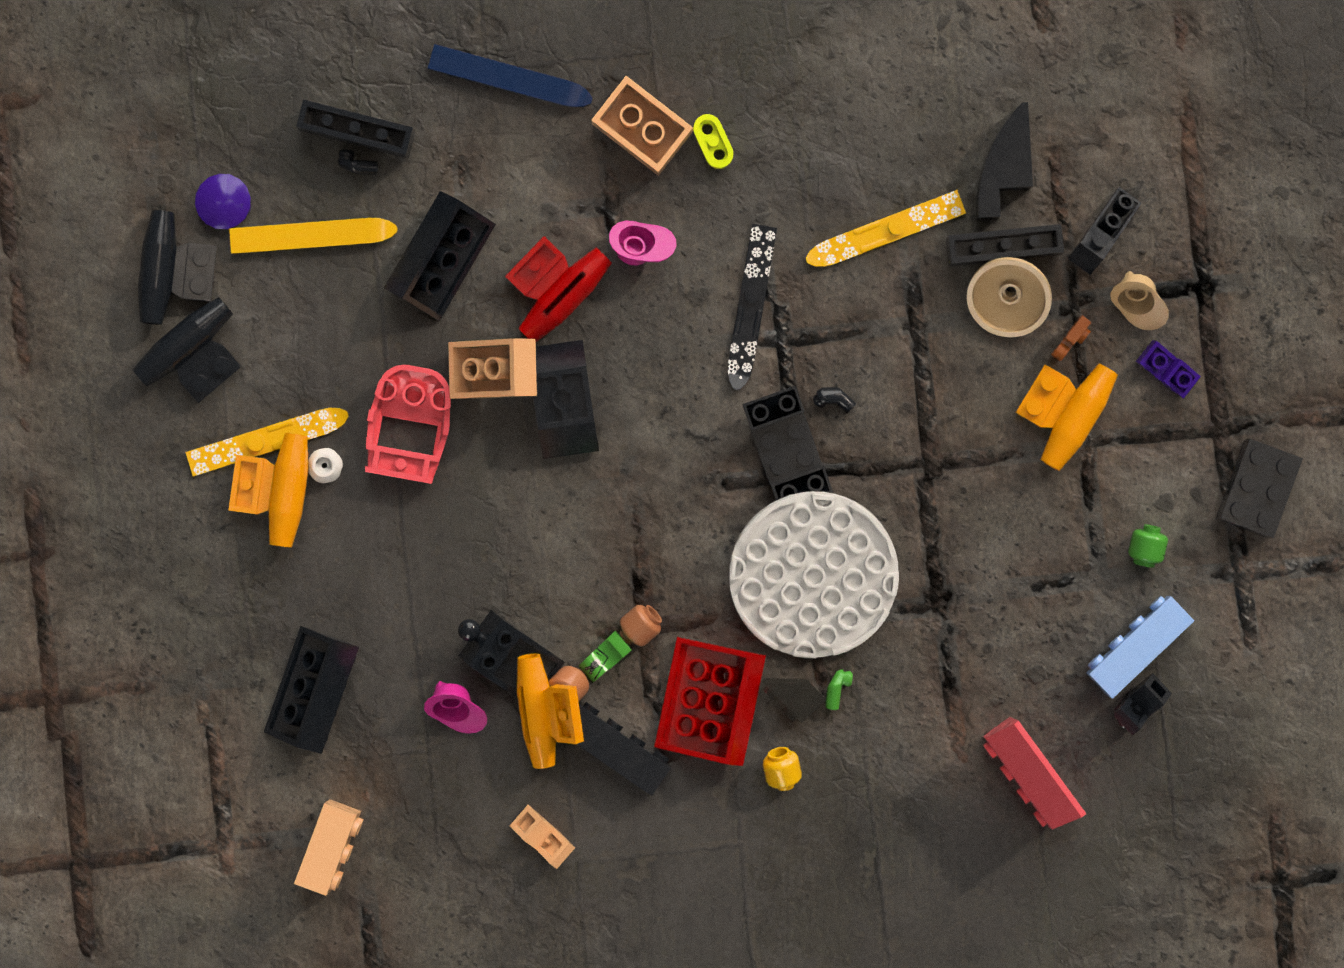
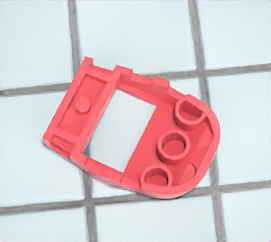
M398 365L382 375L374 393L375 398L372 407L368 412L366 437L368 467L365 466V472L432 484L450 428V388L445 378L432 369L411 365ZM383 416L438 426L433 455L378 446Z

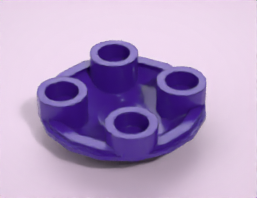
M217 174L208 177L200 185L195 197V207L198 216L205 224L217 230L229 229L238 226L246 218L247 214L250 213L251 197L248 188L240 179L230 174Z

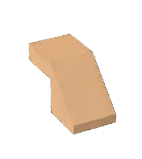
M529 805L510 824V827L526 843L535 848L556 869L575 849L562 833Z

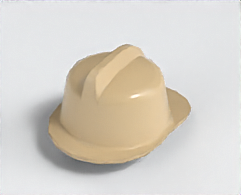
M1131 271L1127 272L1124 279L1114 286L1110 293L1111 301L1132 325L1142 330L1159 329L1166 324L1169 318V310L1165 302L1157 294L1155 284L1145 275L1133 274Z

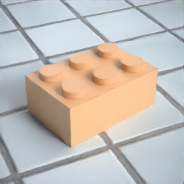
M627 76L624 77L591 120L593 126L658 176L693 132L691 125Z
M513 338L448 342L450 399L537 396L535 339Z
M330 799L324 803L294 884L325 896L339 887L344 873L339 871L341 864H345L346 861L348 862L354 847L349 844L350 840L358 835L364 820L359 818L360 810Z

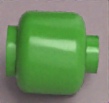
M1144 524L1143 529L1133 531L1128 550L1129 556L1134 559L1133 563L1153 568L1156 564L1163 562L1168 538L1160 533V527Z

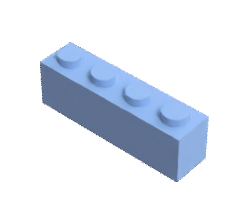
M1172 596L1158 597L1149 606L1152 610L1144 618L1141 615L1138 616L1128 626L1131 631L1124 637L1121 635L1117 636L1108 645L1111 649L1103 657L1100 654L1097 655L1088 664L1090 670L1086 674L1109 698L1113 699L1194 622L1191 616Z

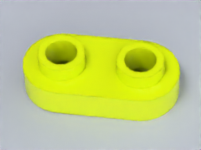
M710 114L698 117L694 123L693 131L707 163L716 169L727 167L732 162L733 149L717 117ZM710 125L713 131L711 134H704L702 127ZM721 150L725 156L723 159L717 160L714 157V152Z

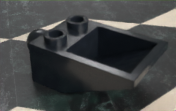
M490 610L480 626L473 619H466L459 624L458 634L461 639L468 641V643L458 656L470 667L516 698L517 658L519 656L534 653L540 654L548 682L565 663L492 610Z

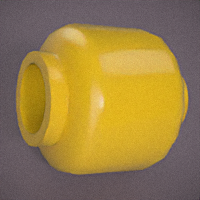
M777 747L770 750L763 759L764 774L769 786L780 791H788L800 781L802 771L798 755L794 751L786 747Z

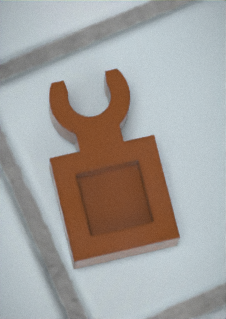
M1083 315L1079 317L1051 355L1059 362L1062 361L1076 342L1082 344L1091 331L1087 327L1091 322Z

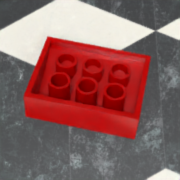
M677 637L654 747L723 764L743 766L766 655Z

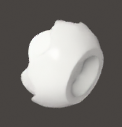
M330 448L318 449L310 455L308 472L315 481L328 483L335 481L340 476L343 462L334 450ZM326 463L327 468H323L322 464Z

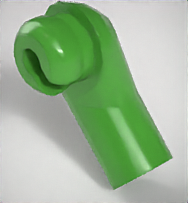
M843 669L836 671L827 687L825 703L827 709H839L842 685L847 687L852 685L853 673L851 671H843Z

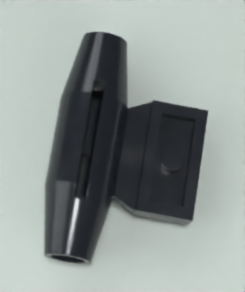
M152 210L142 244L138 281L140 323L162 325L171 292L184 300L211 302L217 246L186 243L176 247L175 214L173 212Z
M218 297L192 312L149 349L133 368V372L148 387L177 369L180 383L198 403L201 402L241 368V365L224 345L212 340L233 315L232 311Z

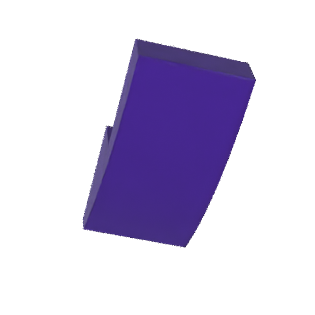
M1152 340L1136 360L1141 367L1183 399L1201 377L1156 340Z

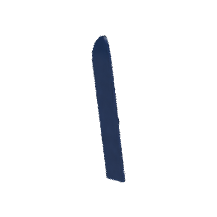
M434 44L428 65L430 70L563 106L585 107L592 103L590 93L581 85L569 80Z

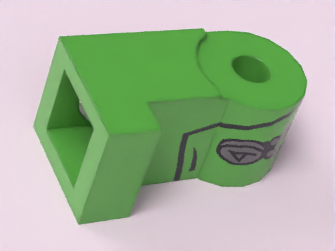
M615 630L578 667L594 683L607 670H610L624 658L632 648Z

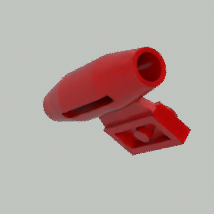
M543 236L505 276L526 297L537 300L518 329L528 339H535V342H538L562 324L593 292L612 262L596 247L569 267L565 255Z

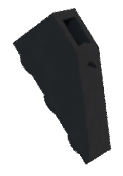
M1119 187L1081 238L1068 259L1091 275L1104 260L1142 203Z

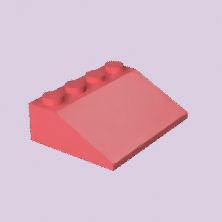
M1009 717L983 736L986 740V743L983 745L992 759L996 756L1003 764L1000 770L1009 782L1014 779L1020 788L1016 792L1025 804L1031 802L1037 811L1033 815L1042 827L1048 825L1053 830L1086 815V812L1018 720Z

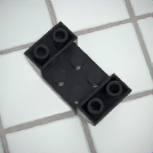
M583 340L536 346L537 396H533L543 459L599 451Z
M796 385L742 404L775 500L801 492L833 493L825 467L822 465L806 420L805 410Z

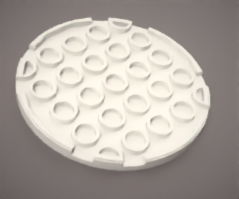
M812 491L780 498L760 510L748 522L739 535L731 555L729 582L732 599L741 620L760 641L775 650L791 654L794 657L816 659V657L835 656L847 652L865 642L879 629L889 615L897 595L899 571L893 543L881 522L870 511L847 497L834 493Z

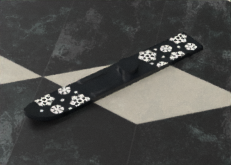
M752 224L728 360V378L735 390H740L747 383L754 364L777 232L775 227Z

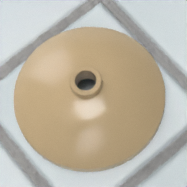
M1012 257L994 259L982 265L972 276L967 290V304L974 320L986 331L1002 337H1019L1036 330L1047 318L1052 303L1051 288L1044 274L1033 264ZM1013 287L1016 291L1011 293L1006 288Z

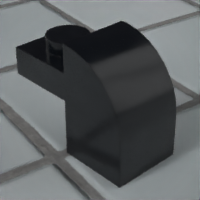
M1152 673L1114 708L1116 712L1113 715L1117 718L1119 725L1128 730L1133 736L1142 728L1152 714L1165 705L1172 693Z

